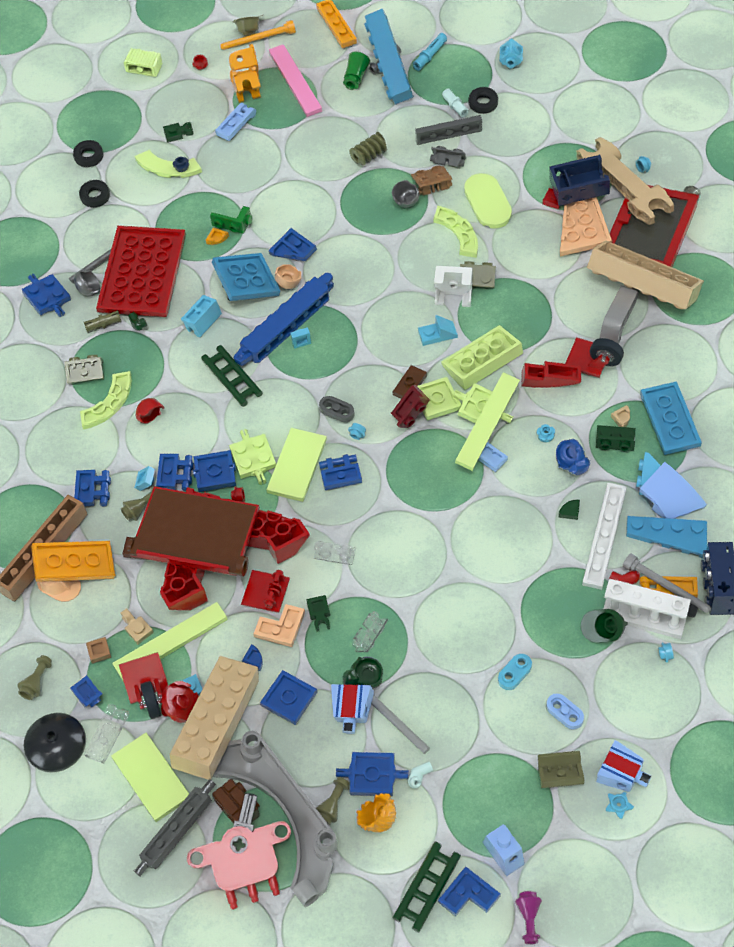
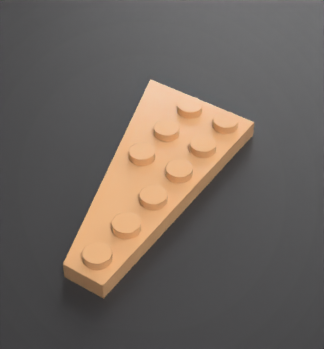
M597 197L564 205L560 256L591 250L605 240L612 243Z

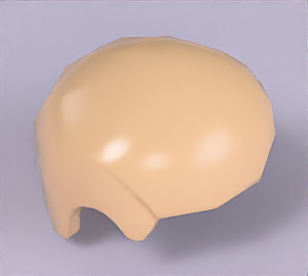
M283 264L277 267L275 271V281L284 289H293L301 281V271H298L296 267L290 264Z

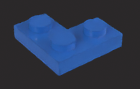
M465 866L439 898L438 903L456 916L470 899L488 913L500 898L501 893Z

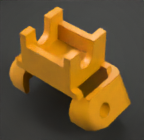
M250 44L249 48L235 51L229 55L230 80L234 85L239 103L244 102L243 93L245 91H249L253 99L261 98L258 62L254 45ZM242 58L243 61L238 62L237 59ZM245 68H248V69H249V70H245V71H238V72H236L237 70H241V69H245Z

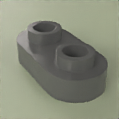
M325 396L319 402L320 411L326 416L341 422H349L354 418V407L345 401L333 396Z

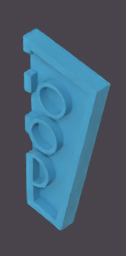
M627 516L626 537L647 543H658L662 547L668 549L672 547L682 550V553H693L703 558V550L707 549V521Z

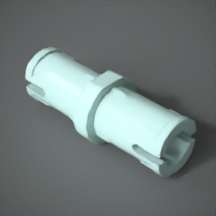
M450 89L443 91L442 97L449 103V107L454 109L460 117H465L468 114V109L463 105L462 100L456 97Z

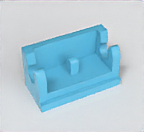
M202 295L181 320L189 332L193 329L195 335L201 337L222 312L217 300Z

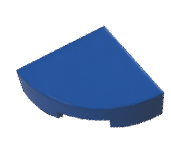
M251 644L242 662L256 666L258 671H261L263 666L261 653L256 646Z

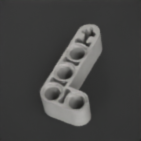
M625 286L619 288L603 320L600 338L620 343L623 328L636 304L639 290Z

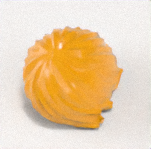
M381 793L380 795H375L374 802L365 801V804H361V810L356 811L358 814L357 824L361 828L372 832H384L392 827L396 819V808L393 803L394 800L390 799V794Z

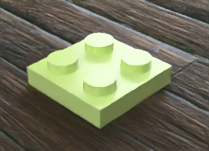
M447 377L418 386L430 399L426 409L423 411L427 420L459 411L462 406L459 399L452 397L454 389Z

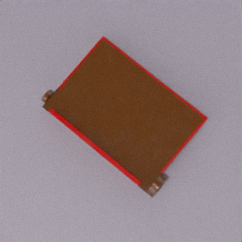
M154 486L134 540L130 539L128 541L127 550L130 551L129 554L133 557L234 576H245L248 569V557L244 556L260 507L257 504Z

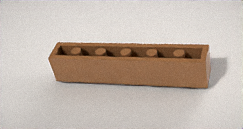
M67 495L0 574V593L14 602L35 578L31 549L32 543L65 542L88 515L81 501Z

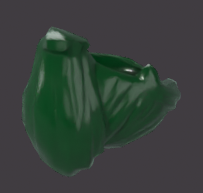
M358 657L352 664L351 669L343 673V684L370 685L372 689L377 688L382 682L383 668L377 659Z

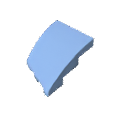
M666 462L656 470L639 490V492L654 503L652 510L662 518L676 519L678 516H685L700 508L704 509L707 505L696 490Z

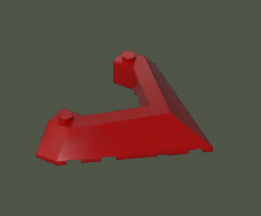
M189 487L186 489V492L220 498V496L210 493L196 492ZM259 510L247 546L269 550L277 564L296 555L310 536V533L300 519H290L276 512ZM167 563L164 575L165 580L163 586H161L160 595L169 610H192L208 601L201 584L205 570Z

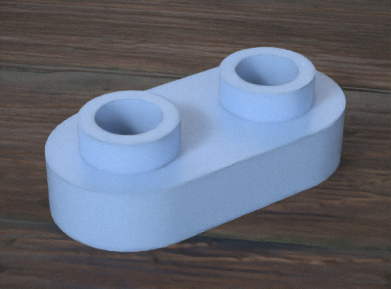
M552 694L547 699V710L552 716L569 729H578L582 726L584 714L581 709L562 694ZM558 704L560 708L556 709L553 706ZM573 717L577 721L571 722L569 719Z

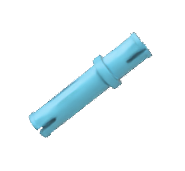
M440 33L425 50L420 52L419 57L413 62L415 70L420 71L426 63H429L432 60V56L447 41V36L444 33Z

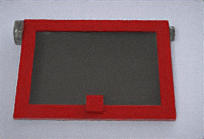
M694 186L685 187L683 192L663 188L674 203V211L666 213L662 209L652 210L655 215V223L652 225L637 219L630 212L627 206L629 200L625 197L609 233L612 243L673 267L701 195L700 190Z

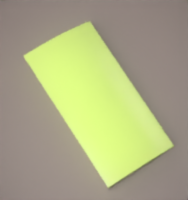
M499 325L441 361V364L449 375L466 390L473 386L474 383L476 384L523 354L522 343Z

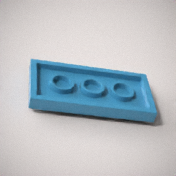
M677 381L640 390L641 398L664 455L701 447V439Z

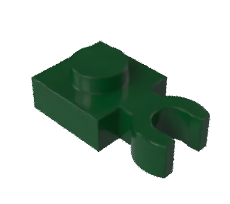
M186 122L182 126L179 123L163 126L167 143L183 139L182 135L191 136L194 134L191 122Z
M326 595L306 599L310 619H316L314 622L316 631H319L321 623L326 624L327 629H330V622L327 616H330Z

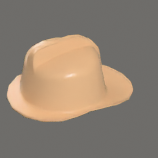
M79 580L37 582L40 591L61 602L75 599L81 590Z

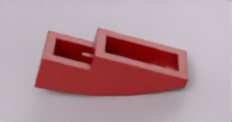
M545 361L543 365L525 363L522 369V387L549 388L581 383L580 365Z

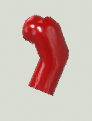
M635 570L621 575L613 571L609 579L635 584L639 581L640 573Z

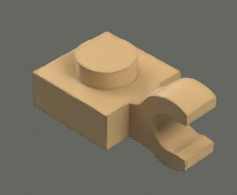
M127 608L120 613L123 616L122 619L128 624L125 627V631L137 645L154 633L153 629L141 616L135 619Z

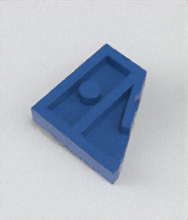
M290 228L268 251L271 256L306 261L317 250V247L297 231Z

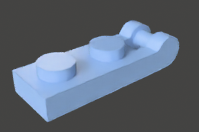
M240 103L215 130L216 135L230 141L250 118H254L256 109L248 108L246 104Z

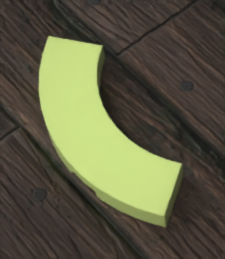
M150 150L134 156L136 162L143 169L156 173L157 176L166 178L181 176V178L202 173L201 167L195 158L189 159L187 171L178 172L173 167L174 161L161 159Z
M437 206L433 218L434 223L449 228L457 236L460 243L459 255L477 258L478 240L472 225L467 219L459 216L457 212Z
M130 371L112 374V384L108 396L95 406L80 411L83 430L105 422L120 410L130 393L132 383Z

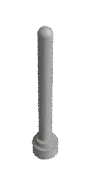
M632 553L625 559L622 566L629 571L636 570L677 596L691 599L690 604L697 606L706 613L711 610L708 604L640 564L638 557Z

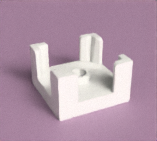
M436 266L434 288H436L435 305H444L445 294L463 295L462 306L471 307L472 268Z

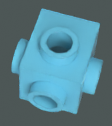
M511 38L500 46L499 61L510 69L519 65L523 61V46Z

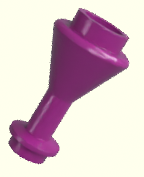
M534 891L519 893V898L515 900L526 922V935L522 936L525 944H537L538 939H540V935L535 934L534 920L542 899L537 897V893Z

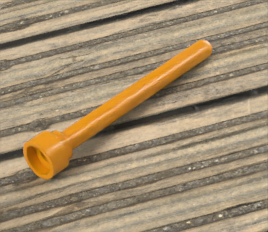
M293 20L286 21L283 24L284 26L222 43L220 47L224 50L284 32L289 34L296 33Z

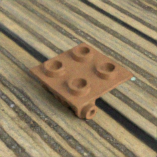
M434 166L432 169L426 171L419 170L411 174V177L419 187V193L422 195L430 194L431 191L434 193V184L437 192L449 189L452 186V177L443 166Z

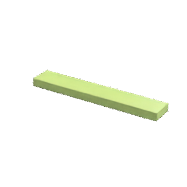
M504 372L502 373L456 458V464L473 471L520 382L519 379Z
M216 602L112 664L123 681L118 664L158 652L160 659L225 622L228 618Z

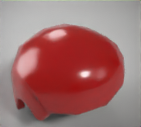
M146 398L136 408V419L142 424L150 423L157 415H161L160 408L164 409L165 407L155 398Z

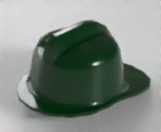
M613 609L592 610L583 616L581 630L585 638L591 642H613L621 637L628 622Z

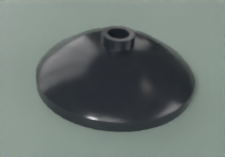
M51 713L42 716L30 726L24 738V752L28 761L35 768L44 772H60L68 769L80 759L86 746V734L81 723L73 716L65 713ZM52 734L55 735L54 738L49 739V736H50V735H52Z

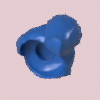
M564 440L558 444L556 460L558 461L559 468L568 470L575 475H582L588 471L590 460L588 457H585L583 447L577 440Z

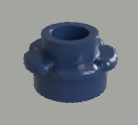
M177 157L173 162V167L178 172H185L189 168V160L186 157Z

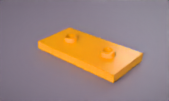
M110 541L32 543L31 545L36 582L114 579L115 577Z

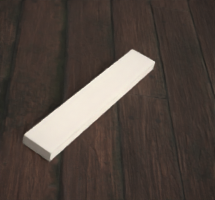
M607 483L582 586L602 590L627 486Z

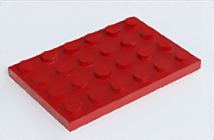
M117 225L96 306L97 312L112 313L118 311L119 314L127 315L135 312L137 315L167 317L186 231L183 229Z

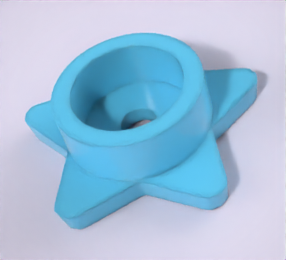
M626 792L616 795L608 794L610 804L606 807L607 812H615L622 819L625 811L634 808L628 802Z

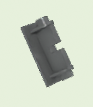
M443 146L431 148L434 155L431 154L430 161H433L434 164L445 165L446 159H449L448 166L459 168L464 166L466 154L463 150H448Z

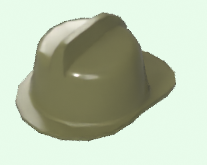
M261 16L239 18L232 22L236 23L239 33L249 36L255 34L258 30L259 17Z

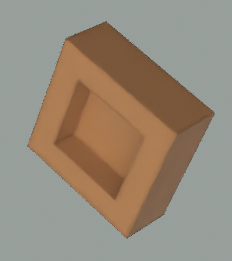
M106 637L86 643L91 663L111 658Z

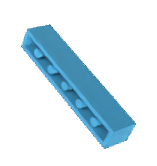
M383 8L365 15L366 23L364 25L367 32L371 34L369 40L371 45L375 46L373 53L375 58L379 59L377 65L380 72L384 74L382 80L384 85L388 86L389 90H386L389 100L393 99L396 105L413 98L414 96Z

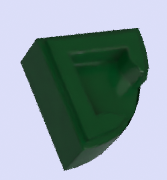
M576 499L566 502L561 507L558 518L578 520L580 500Z

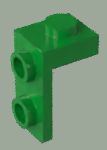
M246 206L242 207L237 218L213 212L210 214L212 226L244 234L247 226L252 223L253 218L250 213V207Z

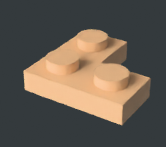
M285 604L279 621L260 616L253 633L254 637L293 647L305 614V609Z

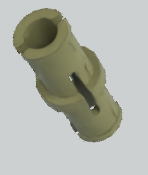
M118 311L103 316L102 314L98 315L99 317L85 321L84 325L88 333L121 322Z

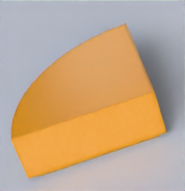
M212 228L206 239V244L216 245L224 242L229 237V232Z

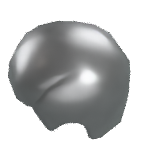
M408 180L398 182L391 192L396 204L403 208L414 206L420 195L416 185Z
M82 269L74 276L76 289L86 296L100 291V284L94 273L90 270L84 271L85 269Z

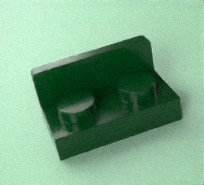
M597 425L596 448L620 450L623 452L634 451L636 428Z

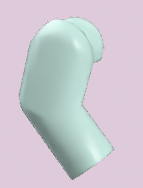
M430 762L411 769L408 778V784L411 788L420 787L423 775L433 771Z

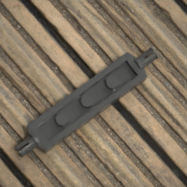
M211 779L206 782L202 789L195 787L139 854L142 862L134 870L138 876L141 877L148 867L157 869L212 802L208 794L216 783Z

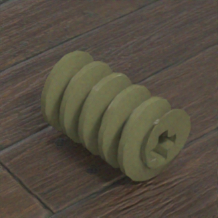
M376 132L370 138H366L365 141L355 145L354 148H350L349 152L355 163H360L364 166L366 161L371 162V158L375 159L377 157L376 154L380 156L382 151L386 152L387 147L382 134Z

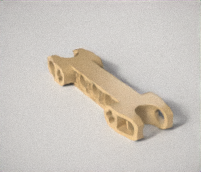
M598 137L595 139L596 152H587L583 148L576 151L578 160L601 155L603 175H608L610 183L629 200L627 203L628 209L637 219L652 225L655 223V215L652 210L662 209L666 213L674 211V203L666 191L657 184L652 188L645 184L620 161L621 153L611 142Z

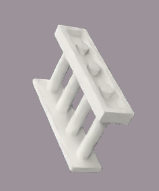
M609 579L604 596L606 601L603 609L617 611L628 622V626L677 639L682 638L691 599Z

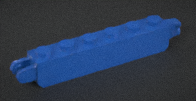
M327 272L319 278L313 277L310 281H307L298 292H295L289 300L282 303L273 314H270L263 323L257 325L254 331L241 340V348L233 356L234 360L240 366H243L249 361L260 363L291 335V332L296 331L329 301V291L334 287L332 274Z

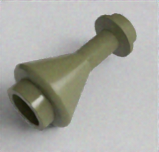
M150 487L151 492L141 499L123 502V507L120 510L128 521L132 519L138 520L145 505L148 504L154 487Z
M41 655L36 659L38 666L34 673L18 683V693L21 697L33 700L34 697L40 696L41 675L45 668L52 666V661L47 656Z
M341 777L333 781L336 787L331 796L316 807L329 826L331 822H337L338 799L343 790L349 789V782Z

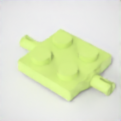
M475 383L466 394L455 390L452 397L462 400V406L458 411V415L476 423L492 391ZM503 412L500 419L511 423L514 416Z
M244 429V432L241 430L240 434L243 440L229 445L240 478L256 476L260 485H262V481L265 484L266 479L263 473L276 467L266 435L262 434L250 438L247 429Z

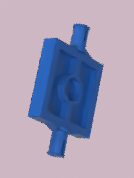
M30 274L28 279L32 284L22 288L23 295L39 315L55 311L59 317H62L65 311H63L61 306L71 300L69 293L53 274L38 280L35 274H32V276Z
M352 752V761L349 769L336 768V777H349L350 795L375 796L382 793L393 796V785L396 779H408L409 770H396L394 753Z

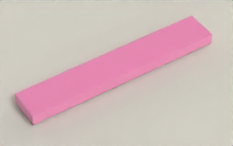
M284 44L269 49L270 56L305 115L309 117L322 112L321 105Z

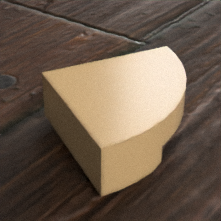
M627 405L611 413V418L619 427H626L630 421V409Z

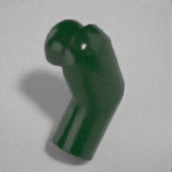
M135 312L128 315L131 325L135 330H143L144 327H147L146 320L144 318L139 320Z

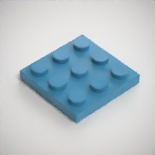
M262 253L213 257L212 265L230 301L279 296L280 289Z

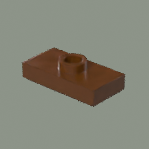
M411 365L392 391L393 395L402 399L412 385L419 386L427 377V372Z

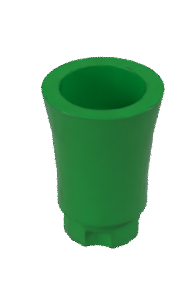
M351 52L349 54L343 81L346 88L350 90L357 89L359 84H361L365 71L370 65V59L366 54L362 52Z

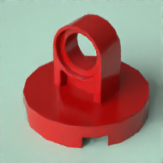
M175 681L165 687L161 699V713L163 716L170 717L179 723L187 721L199 697L198 693H194L190 688L191 685L189 683Z

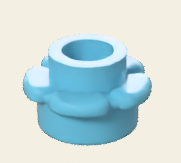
M640 156L635 162L639 172H648L650 170L651 161L649 158Z
M353 423L348 428L350 436L356 440H360V438H364L366 435V428L358 423Z
M544 424L537 429L538 438L542 442H550L554 438L555 429L548 424Z
M662 642V647H658L661 659H665L668 662V660L674 659L672 646L670 643L664 644Z

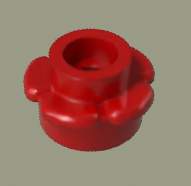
M196 55L193 58L192 65L196 69L202 70L208 66V60L204 55Z
M234 487V490L231 491L232 500L245 502L243 487Z

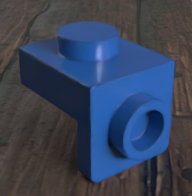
M87 675L70 688L84 708L88 705L92 708L101 701L99 696L102 695V692L96 688Z

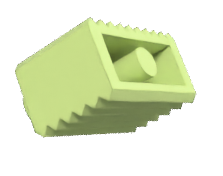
M130 48L124 60L125 70L130 73L157 77L162 66L161 54L155 51L148 52L147 50Z

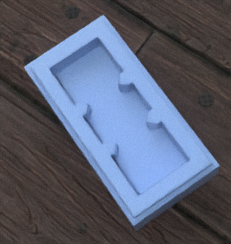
M487 442L478 460L496 472L508 460V456Z

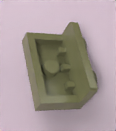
M465 261L464 264H460V267L472 268V287L494 288L496 266H493V263L483 262L482 265H475V262Z
M580 751L539 754L538 773L541 788L584 784Z

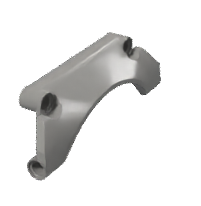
M248 731L243 735L242 740L238 739L229 742L213 777L228 778L250 784L267 794L283 810L293 828L297 845V864L291 890L302 905L307 907L327 891L333 867V861L329 855L334 853L337 848L336 835L259 733ZM251 741H257L256 745L248 746ZM325 838L332 839V842L328 845L321 843Z

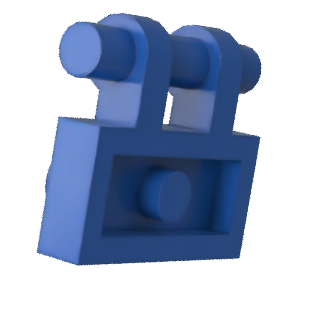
M160 454L156 486L176 490L177 483H181L182 490L186 491L187 487L192 484L191 470H193L194 466L192 462L193 457L186 455L185 460H180L179 454ZM178 469L184 470L183 475H178Z
M345 454L335 459L326 458L325 461L319 462L320 469L328 468L321 470L325 490L362 483L358 463L350 464L357 462L356 454L350 456Z
M76 470L74 498L81 501L84 506H94L95 499L100 500V506H107V501L110 499L108 486L111 484L108 470H103L102 476H96V470ZM96 485H101V490H96Z

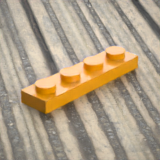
M324 0L316 3L317 10L342 49L356 44L357 38L333 1Z

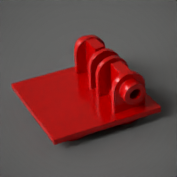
M252 570L241 605L279 613L290 577L284 576V572L281 570H276L273 574Z

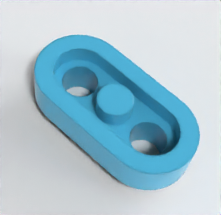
M517 654L500 671L498 683L502 689H515L530 673L532 669L530 657L526 654ZM519 661H523V662H525V664H524V665H520V664H518V662H519ZM509 675L512 678L508 680L505 676Z

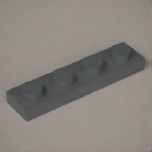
M477 115L416 128V143L421 145L481 132L482 117Z

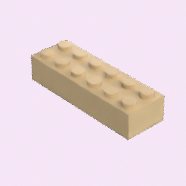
M606 240L593 248L587 268L592 270L594 274L605 275L611 281H619L628 288H636L644 295L657 297L661 302L672 303L678 309H687L697 300L704 280Z
M219 656L170 752L171 768L207 780L212 779L259 682L258 667Z

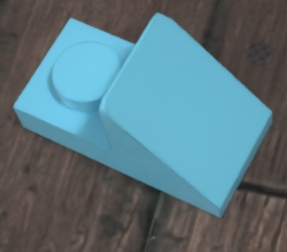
M435 315V324L418 327V333L423 346L458 338L453 321Z

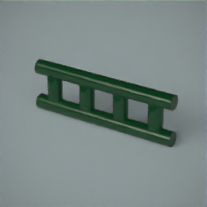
M222 345L217 346L216 350L219 353L211 358L207 354L201 357L202 361L242 407L248 404L246 398L252 394H255L257 397L262 396L263 392ZM224 358L228 365L219 369L215 363ZM234 370L239 376L229 381L225 375ZM245 382L249 388L240 393L235 387Z
M438 842L433 843L392 917L397 922H400L403 916L415 922L412 929L418 933L422 929L461 857L457 852H453L451 857L439 852L442 845ZM434 859L446 865L441 876L429 871ZM424 878L436 884L430 895L418 889ZM413 897L425 903L420 914L408 909Z

